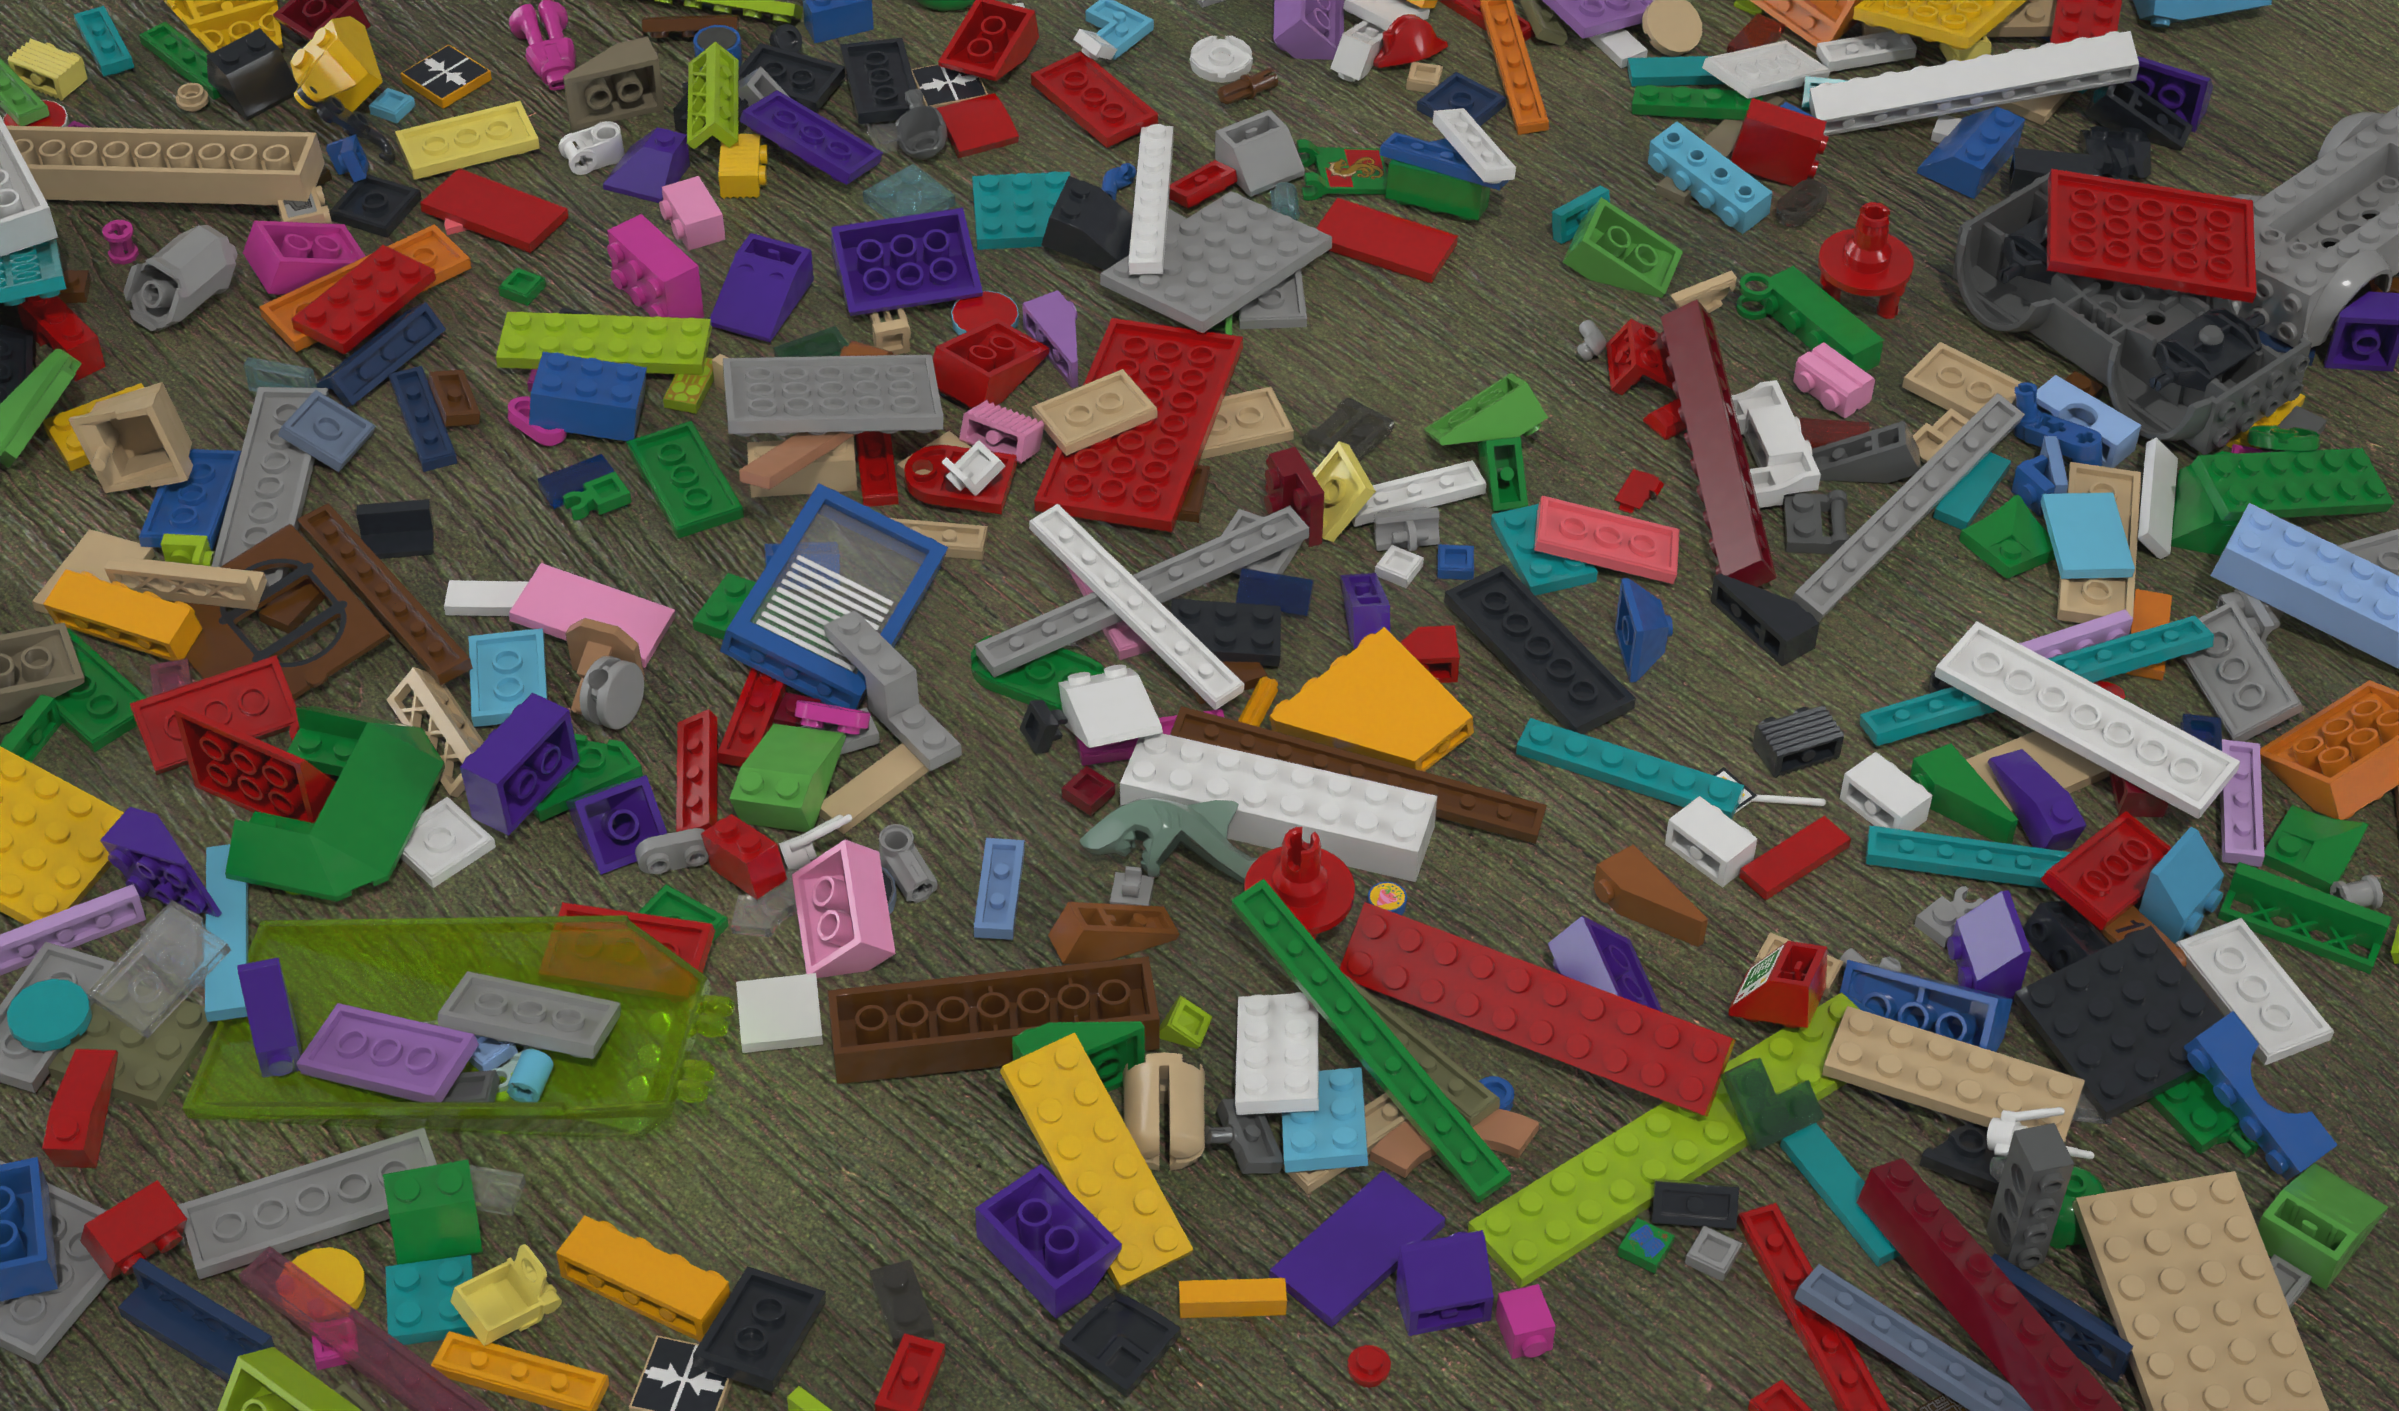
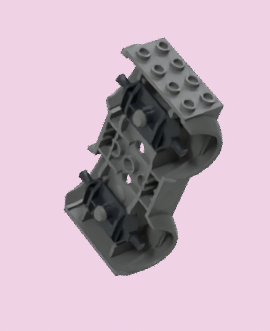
M2050 173L2035 179L2033 183L2023 189L2013 192L2008 198L1988 207L1984 212L1971 220H1966L1958 230V242L1954 256L1955 262L1952 277L1958 281L1962 298L1970 312L1982 324L1994 330L2012 333L2031 332L2108 387L2115 410L2141 424L2139 434L2148 439L2157 437L2160 441L2167 442L2184 440L2203 455H2206L2215 448H2221L2226 445L2232 437L2241 431L2246 432L2255 422L2264 416L2272 415L2278 407L2287 401L2295 400L2303 390L2302 381L2305 370L2310 362L2308 357L2312 342L2309 341V335L2303 332L2296 347L2286 353L2277 352L2268 345L2265 346L2261 343L2259 332L2256 328L2265 324L2266 319L2259 311L2244 319L2241 316H2237L2229 299L2047 271L2048 177Z

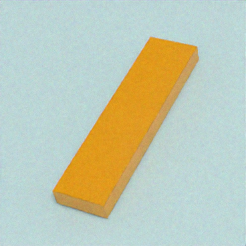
M448 1331L430 1366L433 1375L561 1411H597L610 1384L608 1375L494 1343L483 1346L479 1339Z

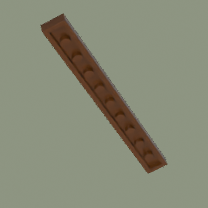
M1184 706L1180 707L1170 735L1435 795L1437 796L1436 817L1534 844L1537 843L1546 813L1547 805Z

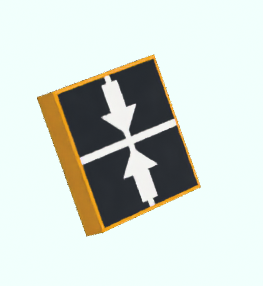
M451 45L443 47L400 73L404 84L443 109L492 80L489 69Z

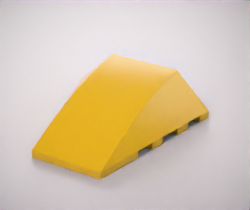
M163 0L211 53L259 28L280 49L283 48L280 22L273 16L278 11L277 0Z

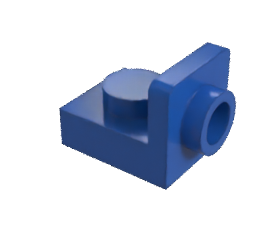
M356 134L327 144L326 151L339 175L349 172L353 182L366 179L369 161Z

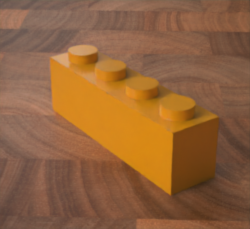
M65 569L43 603L56 624L65 623L67 628L179 664L182 663L203 629L195 616L194 609L184 602L175 601V603L161 599L158 595L149 591L141 593L131 590L118 581L109 583L99 580L95 575L82 571L80 574Z
M585 1215L556 1252L562 1278L699 1342L705 1336L730 1295L729 1281H726L719 1273L700 1269L690 1264L681 1255H670L655 1248L644 1238H633L618 1231L614 1225L607 1221L598 1222Z

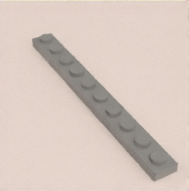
M1997 393L1795 591L1791 600L1797 602L1805 611L1811 613L1820 622L2020 423L2025 414Z
M1288 506L1132 576L1160 603H1163L1309 538V527L1291 506ZM1093 592L975 644L976 655L992 676L996 677L1122 621V619Z

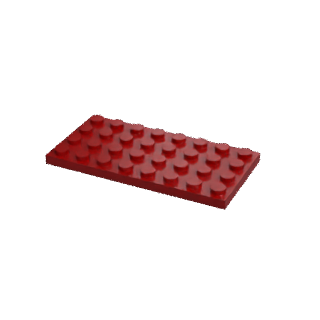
M1111 318L1083 385L1123 369L1156 406L1158 417L1067 456L1057 445L1034 499L1035 511L1045 512L1059 504L1072 517L1172 532L1243 350V337L1207 331L1201 333L1193 329Z

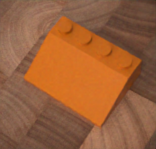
M2371 680L2367 681L2260 748L2261 763L2316 812L2340 820L2352 817L2355 812L2372 801L2380 799L2386 792L2399 785V691Z

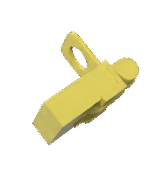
M523 1244L518 1249L515 1261L510 1257L506 1262L454 1287L450 1302L483 1346L517 1329L521 1332L541 1322L543 1315L550 1314L558 1309L562 1300L557 1295L555 1287L547 1282V1272L532 1250L526 1244Z

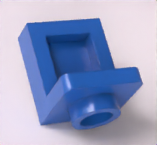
M2043 454L2031 460H2025L2017 466L2011 490L2013 494L2019 495L2026 506L2038 516L2043 515L2041 507L2042 494H2054L2056 488L2044 476L2048 458Z

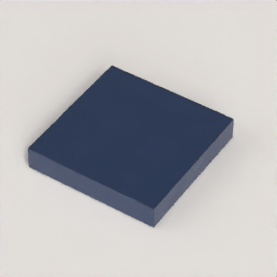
M1458 72L1453 73L1417 101V111L1432 119L1434 111L1464 108L1479 126L1483 125L1506 106V97Z

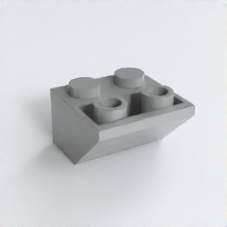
M1271 110L1215 131V160L1236 170L1238 180L1236 183L1250 197L1305 174V169L1288 127Z

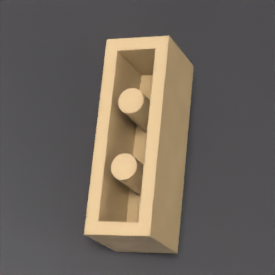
M854 436L770 490L750 485L751 498L812 494L818 483L838 492L857 491ZM786 440L748 442V464Z

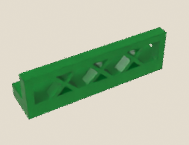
M2241 862L2236 867L2228 893L2217 918L2228 923L2242 918L2253 932L2368 974L2372 972L2392 919L2391 916ZM2235 900L2249 905L2254 912L2243 914L2230 908ZM2277 916L2285 918L2292 926L2287 928L2276 926L2270 918ZM2318 930L2326 933L2330 940L2325 942L2312 939L2308 932ZM2356 944L2370 949L2368 959L2351 953L2347 946Z

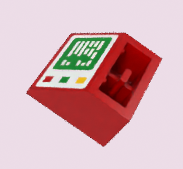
M1787 941L1748 969L1729 1007V1016L1740 1017L1750 1022L1766 1021L1778 1023L1788 1028H1808L1826 989L1827 946Z

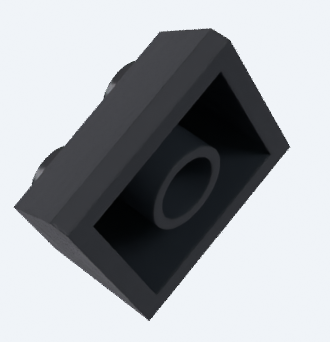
M260 28L207 55L208 82L246 121L294 97V92L298 88L280 48Z

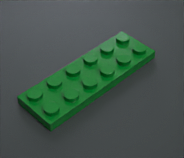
M2363 448L2198 455L2191 464L2221 521L2240 520L2249 503L2279 518L2387 512L2394 504L2385 484L2381 481Z

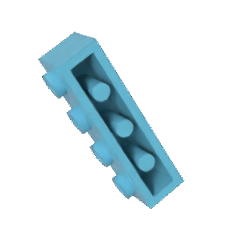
M1678 121L1650 141L1648 164L1651 165L1653 170L1663 174L1665 177L1671 178L1678 189L1682 191L1688 189L1691 191V196L1702 207L1711 210L1726 225L1744 234L1770 214L1772 191Z

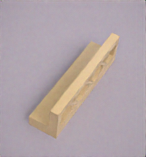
M124 557L122 561L107 560L104 568L111 583L118 581L131 590L141 593L149 591L158 595L163 600L257 610L267 583L264 572Z
M413 667L387 698V702L401 723L421 728L422 714L430 715L428 731L425 733L437 750L438 738L444 737L446 739L444 755L440 756L444 761L445 769L439 780L449 795L458 798L465 790L461 773L455 781L452 778L454 762L461 761L463 764L465 758L474 753L484 741L446 685L440 686L428 672ZM413 690L412 708H406L402 701Z

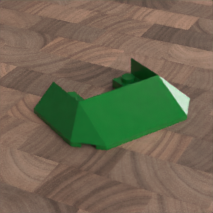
M317 706L295 707L299 730L287 752L305 759L321 772L336 775L339 778L315 823L254 811L249 822L235 819L225 875L227 879L338 902L352 896L351 890L368 883L376 886L389 881L445 769V764L424 730L420 727Z

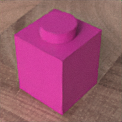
M1539 1284L1498 1293L1495 1318L1511 1359L1524 1356L1530 1358L1537 1357L1546 1351L1552 1350L1556 1326Z

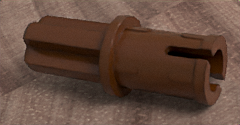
M1267 68L1250 76L1244 74L1240 77V80L1218 89L1219 101L1228 105L1244 98L1253 99L1257 93L1278 86L1277 74L1269 76V74L1274 72L1272 68Z

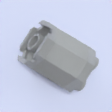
M198 225L179 234L153 257L145 260V263L136 264L131 267L123 291L126 301L131 300L134 310H129L131 318L150 331H160L181 322L209 297L221 294L229 288L236 266V247L229 243L227 236L209 225Z

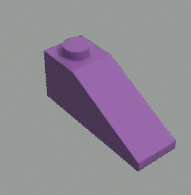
M1057 290L1023 303V329L1031 338L1050 348L1049 354L1046 357L1070 387L1075 388L1078 387L1075 324L1078 315L1074 304L1071 301H1067L1060 291Z

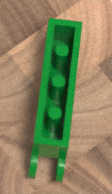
M1794 265L1771 277L1754 272L1745 274L1740 279L1739 290L1743 295L1737 299L1736 311L1743 318L1760 320L1769 314L1783 325L1787 331L1807 345L1811 351L1824 342L1865 372L1879 365L1884 339ZM1750 281H1759L1764 283L1767 289L1752 291L1745 284ZM1754 301L1763 305L1764 309L1752 312L1746 310L1742 304Z

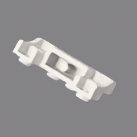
M1778 381L1760 382L1745 392L1732 395L1741 435L1744 434L1759 467L1750 469L1759 508L1783 505L1785 494L1818 490L1821 474L1813 459L1811 444L1809 440L1804 439L1801 433L1800 420L1797 416L1794 417Z

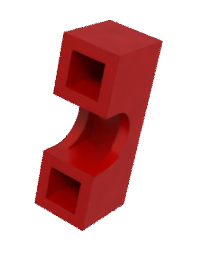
M39 295L26 297L25 302L17 305L23 329L32 331L33 339L40 346L50 343L53 350L62 349L82 363L73 377L75 382L106 367L98 336L58 296L40 298Z

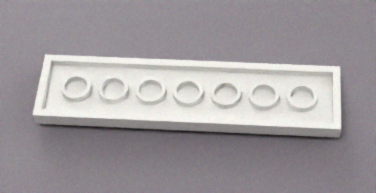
M1977 621L1936 666L1935 677L2197 819L2201 817L2239 769V760Z

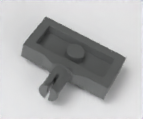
M1222 1099L1216 1110L1223 1127L1206 1126L1204 1129L1205 1143H1227L1230 1145L1242 1174L1279 1173L1284 1165V1159L1265 1114L1236 1115L1235 1099Z

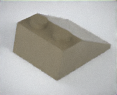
M648 36L617 43L563 76L571 131L592 127L600 122H614L665 110L659 58Z
M65 623L0 635V723L9 722L23 715L26 709L31 707L41 694L56 698L84 683V675Z

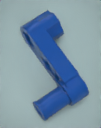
M2024 382L2015 387L2016 408L2025 414L2020 423L2014 428L2016 437L2025 440L2027 443L2042 447L2044 436H2057L2061 454L2070 457L2071 462L2102 466V435L2099 432L2040 412L2037 409V386L2035 384Z

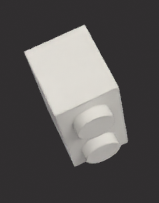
M1874 752L1844 774L1839 799L1874 826L1913 831L1927 821L1933 795L1921 784L1916 783L1900 771L1895 764Z
M1699 796L1668 820L1665 845L1723 888L1740 874V868L1754 860L1757 838L1748 829L1741 827L1723 814L1718 807L1711 805Z

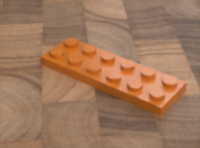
M435 224L387 246L435 270L436 280L423 291L472 268L470 258ZM368 256L259 306L261 317L295 352L317 343L318 341L293 329L291 318Z

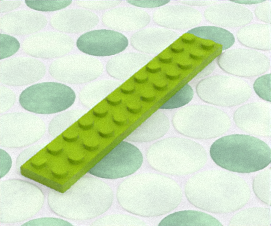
M1841 992L1817 1007L1808 1028L1784 1027L1729 1061L1708 1117L1664 1101L1469 1221L1468 1233L1483 1230L1487 1253L1519 1288H1523L1650 1208L1653 1201L1654 1179L1693 1181L1847 1084L1846 1082L1824 1076L1822 1073L1847 1006L1859 1008Z

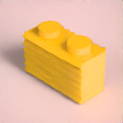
M738 134V141L730 148L721 142L718 177L720 196L723 199L726 197L731 199L733 196L735 198L741 196L743 199L746 196L758 198L760 196V186L767 185L766 165L762 164H768V145H762L761 135Z

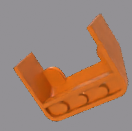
M1836 0L1750 1L1817 47V43L1838 40L1859 21L1853 19L1854 7L1863 0H1838V2Z

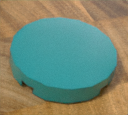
M61 979L39 981L24 988L11 1001L7 1011L8 1027L12 1036L20 1041L22 1046L37 1051L60 1049L71 1044L70 1039L74 1038L78 1033L81 1036L87 1030L92 1019L91 1004L81 986L69 980Z

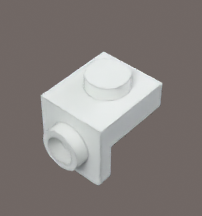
M979 440L955 464L947 457L942 461L944 466L950 471L946 478L958 490L961 491L966 487L975 496L1005 467L1003 462Z

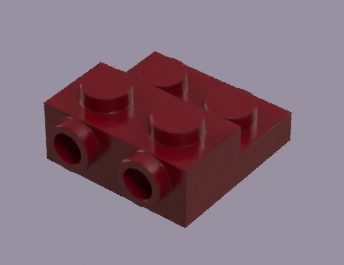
M1296 447L1270 453L1266 459V465L1269 469L1265 471L1267 482L1265 491L1268 495L1264 497V504L1268 514L1270 515L1291 506L1309 527V538L1305 539L1308 547L1322 544L1325 492Z

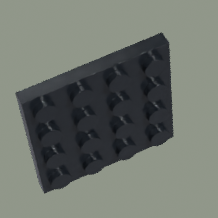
M2151 925L2016 991L2014 995L2015 1003L2068 1073L2073 1077L2085 1080L2082 1091L2105 1121L2200 1074L2190 1064L2187 1057L2188 1053L2183 1046L2224 1018Z

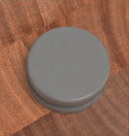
M603 656L597 659L587 671L581 686L580 709L584 718L591 723L615 730L627 726L637 714L643 699L644 677L640 667L633 662L621 661L619 658L612 656Z

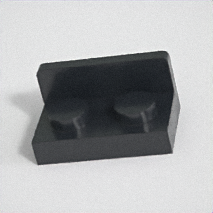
M2066 901L2040 903L2023 927L2026 939L2056 971L2111 945L2087 918Z

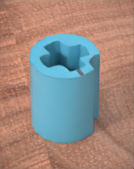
M535 1049L524 1050L507 1085L509 1086L507 1090L508 1095L515 1101L523 1104L537 1103L554 1066L550 1056Z

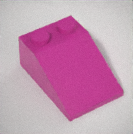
M254 220L243 250V255L268 294L274 295L287 294L366 257L345 224Z

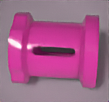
M114 220L107 223L103 227L102 233L104 239L109 242L110 250L108 251L110 261L121 265L135 261L139 255V250L132 240L134 233L132 224L125 220Z

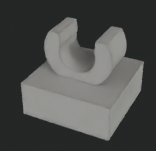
M1126 866L1125 873L1115 872L1110 904L1150 906L1154 889V877L1142 875V868Z

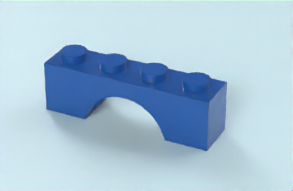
M2232 1011L2183 1046V1048L2188 1053L2187 1057L2192 1067L2197 1072L2204 1073L2214 1086L2213 1092L2216 1098L2224 1106L2230 1107L2238 1117L2243 1133L2250 1140L2256 1141L2265 1152V1159L2270 1168L2275 1173L2282 1175L2287 1181L2335 1148L2337 1143L2312 1111L2299 1114L2283 1112L2269 1105L2259 1095L2251 1076V1062L2259 1043L2236 1013Z

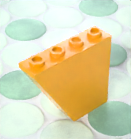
M1385 627L1376 634L1371 633L1364 637L1354 651L1347 656L1342 655L1331 664L1328 671L1318 678L1314 677L1308 680L1298 694L1290 700L1285 699L1273 709L1272 714L1269 715L1272 731L1423 772L1474 734L1473 716Z

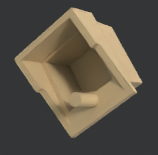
M163 382L96 402L90 413L69 418V422L105 493L151 486L152 488L180 483L189 479L193 468L189 458L192 441Z

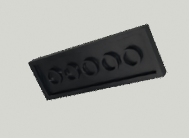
M1504 564L1445 591L1444 602L1566 729L1584 734L1635 708L1636 698Z

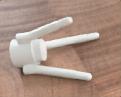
M849 814L844 817L843 815H837L800 836L779 843L789 872L801 869L810 863L811 860L818 858L812 842L851 822L852 816Z
M2045 1108L2021 1112L2003 1110L2001 1118L1993 1117L1989 1123L1987 1131L1989 1150H1994L1995 1155L2007 1157L2014 1131L2028 1128L2021 1125L2020 1121L2060 1116L2064 1114V1108ZM2066 1146L2072 1157L2094 1158V1153L2091 1151Z

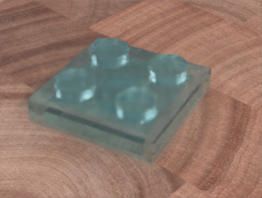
M914 164L863 191V202L886 219L943 211L956 205L955 194Z

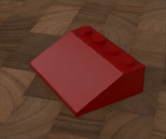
M181 705L174 709L196 788L253 813L257 811L310 823L316 822L336 783L334 780L305 759Z

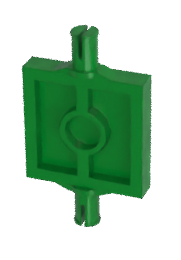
M2200 1073L2147 1100L2199 1154L2217 1144L2230 1141L2246 1158L2250 1157V1154L2253 1155L2259 1148L2258 1144L2250 1140L2243 1133L2239 1125L2240 1120L2231 1108L2224 1106L2216 1098L2213 1092L2214 1086L2204 1073Z

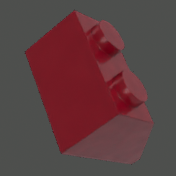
M290 0L273 14L277 21L309 42L313 39L316 31L324 27L331 19L351 16L365 25L366 30L371 26L357 0Z

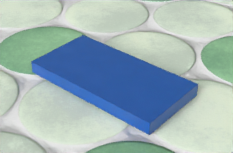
M191 449L189 458L193 468L189 479L184 482L158 487L139 535L141 547H161L164 534L207 536L210 549H213L224 520L241 451Z

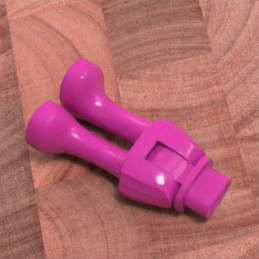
M543 0L539 3V18L549 37V40L543 41L533 5L525 4L520 6L509 17V27L514 36L519 39H527L529 46L526 49V60L537 76L549 86L550 90L565 89L563 76L575 69L576 51L573 41L568 37H564L562 32L568 23V14L565 7L551 0Z

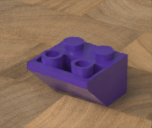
M1483 1230L1470 1233L1457 1232L1448 1237L1432 1240L1418 1239L1405 1245H1399L1395 1295L1408 1336L1491 1321L1494 1295Z

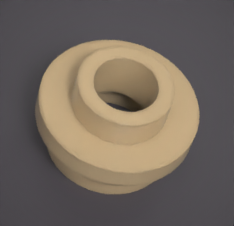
M198 83L184 84L177 91L176 103L182 110L196 112L205 107L209 102L207 91Z

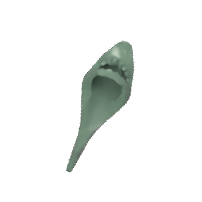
M1160 798L1137 799L1121 805L1109 813L1079 840L1084 850L1090 854L1099 856L1118 854L1124 857L1131 852V849L1135 848V840L1143 841L1145 850L1142 853L1143 860L1140 864L1147 872V875L1152 877L1160 876V866L1173 854L1180 844L1218 870L1243 884L1250 866L1258 859L1246 855L1227 840L1228 826L1239 806L1235 801L1213 800L1185 805Z

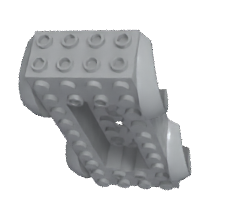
M2399 105L2387 114L2359 112L2342 118L2333 126L2325 138L2317 161L2265 196L2249 194L2229 196L2253 200L2257 294L2253 303L2236 301L2240 306L2238 317L2241 316L2246 319L2254 312L2259 311L2260 314L2262 313L2265 316L2266 322L2258 328L2266 334L2292 347H2296L2304 332L2309 335V341L2312 342L2311 347L2325 342L2339 312L2353 303L2350 300L2370 280L2375 278L2374 284L2378 285V288L2383 292L2390 290L2392 277L2399 272ZM2369 213L2377 215L2376 217L2371 218L2369 220H2366L2362 217L2363 215ZM2331 241L2337 243L2328 248L2323 247L2324 242Z

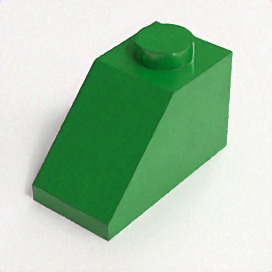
M1521 437L1478 442L1481 475L1486 482V493L1492 511L1528 506Z

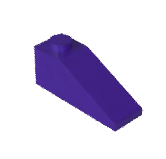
M1377 574L1340 575L1349 637L1354 649L1358 647L1364 637L1371 633L1376 634L1383 627L1391 633L1390 604Z
M2023 749L1989 758L1988 764L2032 846L2059 851L2072 848L2087 825L2069 792Z
M279 957L237 965L255 1052L263 1078L283 1076L299 1071L296 1063L302 1055L300 1035Z

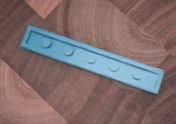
M230 844L206 847V889L222 912L219 917L206 914L205 1015L207 1022L248 1017L237 965L248 963V883L226 878L225 871Z

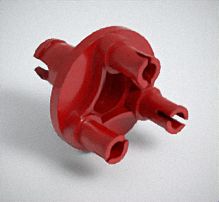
M1869 202L1861 206L1855 228L1837 232L1827 238L1822 244L1818 257V266L1821 271L1820 283L1822 284V289L1839 303L1842 290L1860 296H1880L1876 309L1877 314L1884 319H1893L1895 315H1898L1900 297L1905 293L1906 284L1912 276L1914 259L1909 248L1902 241L1889 234L1890 210L1888 207L1881 203Z
M1295 827L1285 834L1281 847L1261 855L1250 866L1245 877L1244 891L1264 879L1311 936L1316 939L1319 933L1337 926L1349 914L1354 902L1355 883L1352 873L1346 864L1336 855L1321 849V841L1316 832L1311 834L1309 844L1302 839L1303 827Z

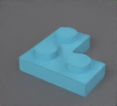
M1099 0L1085 11L1086 21L1101 28L1096 34L1118 49L1112 58L1114 60L1154 30L1153 19L1115 0Z

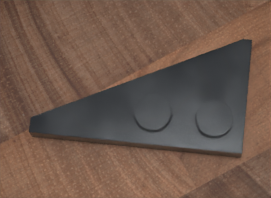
M1969 1122L1967 1125L1960 1126L1950 1132L1948 1139L1933 1150L1930 1147L1924 1150L1919 1165L1996 1194L2007 1157L1995 1155L1994 1150H1989L1987 1145L1988 1127Z

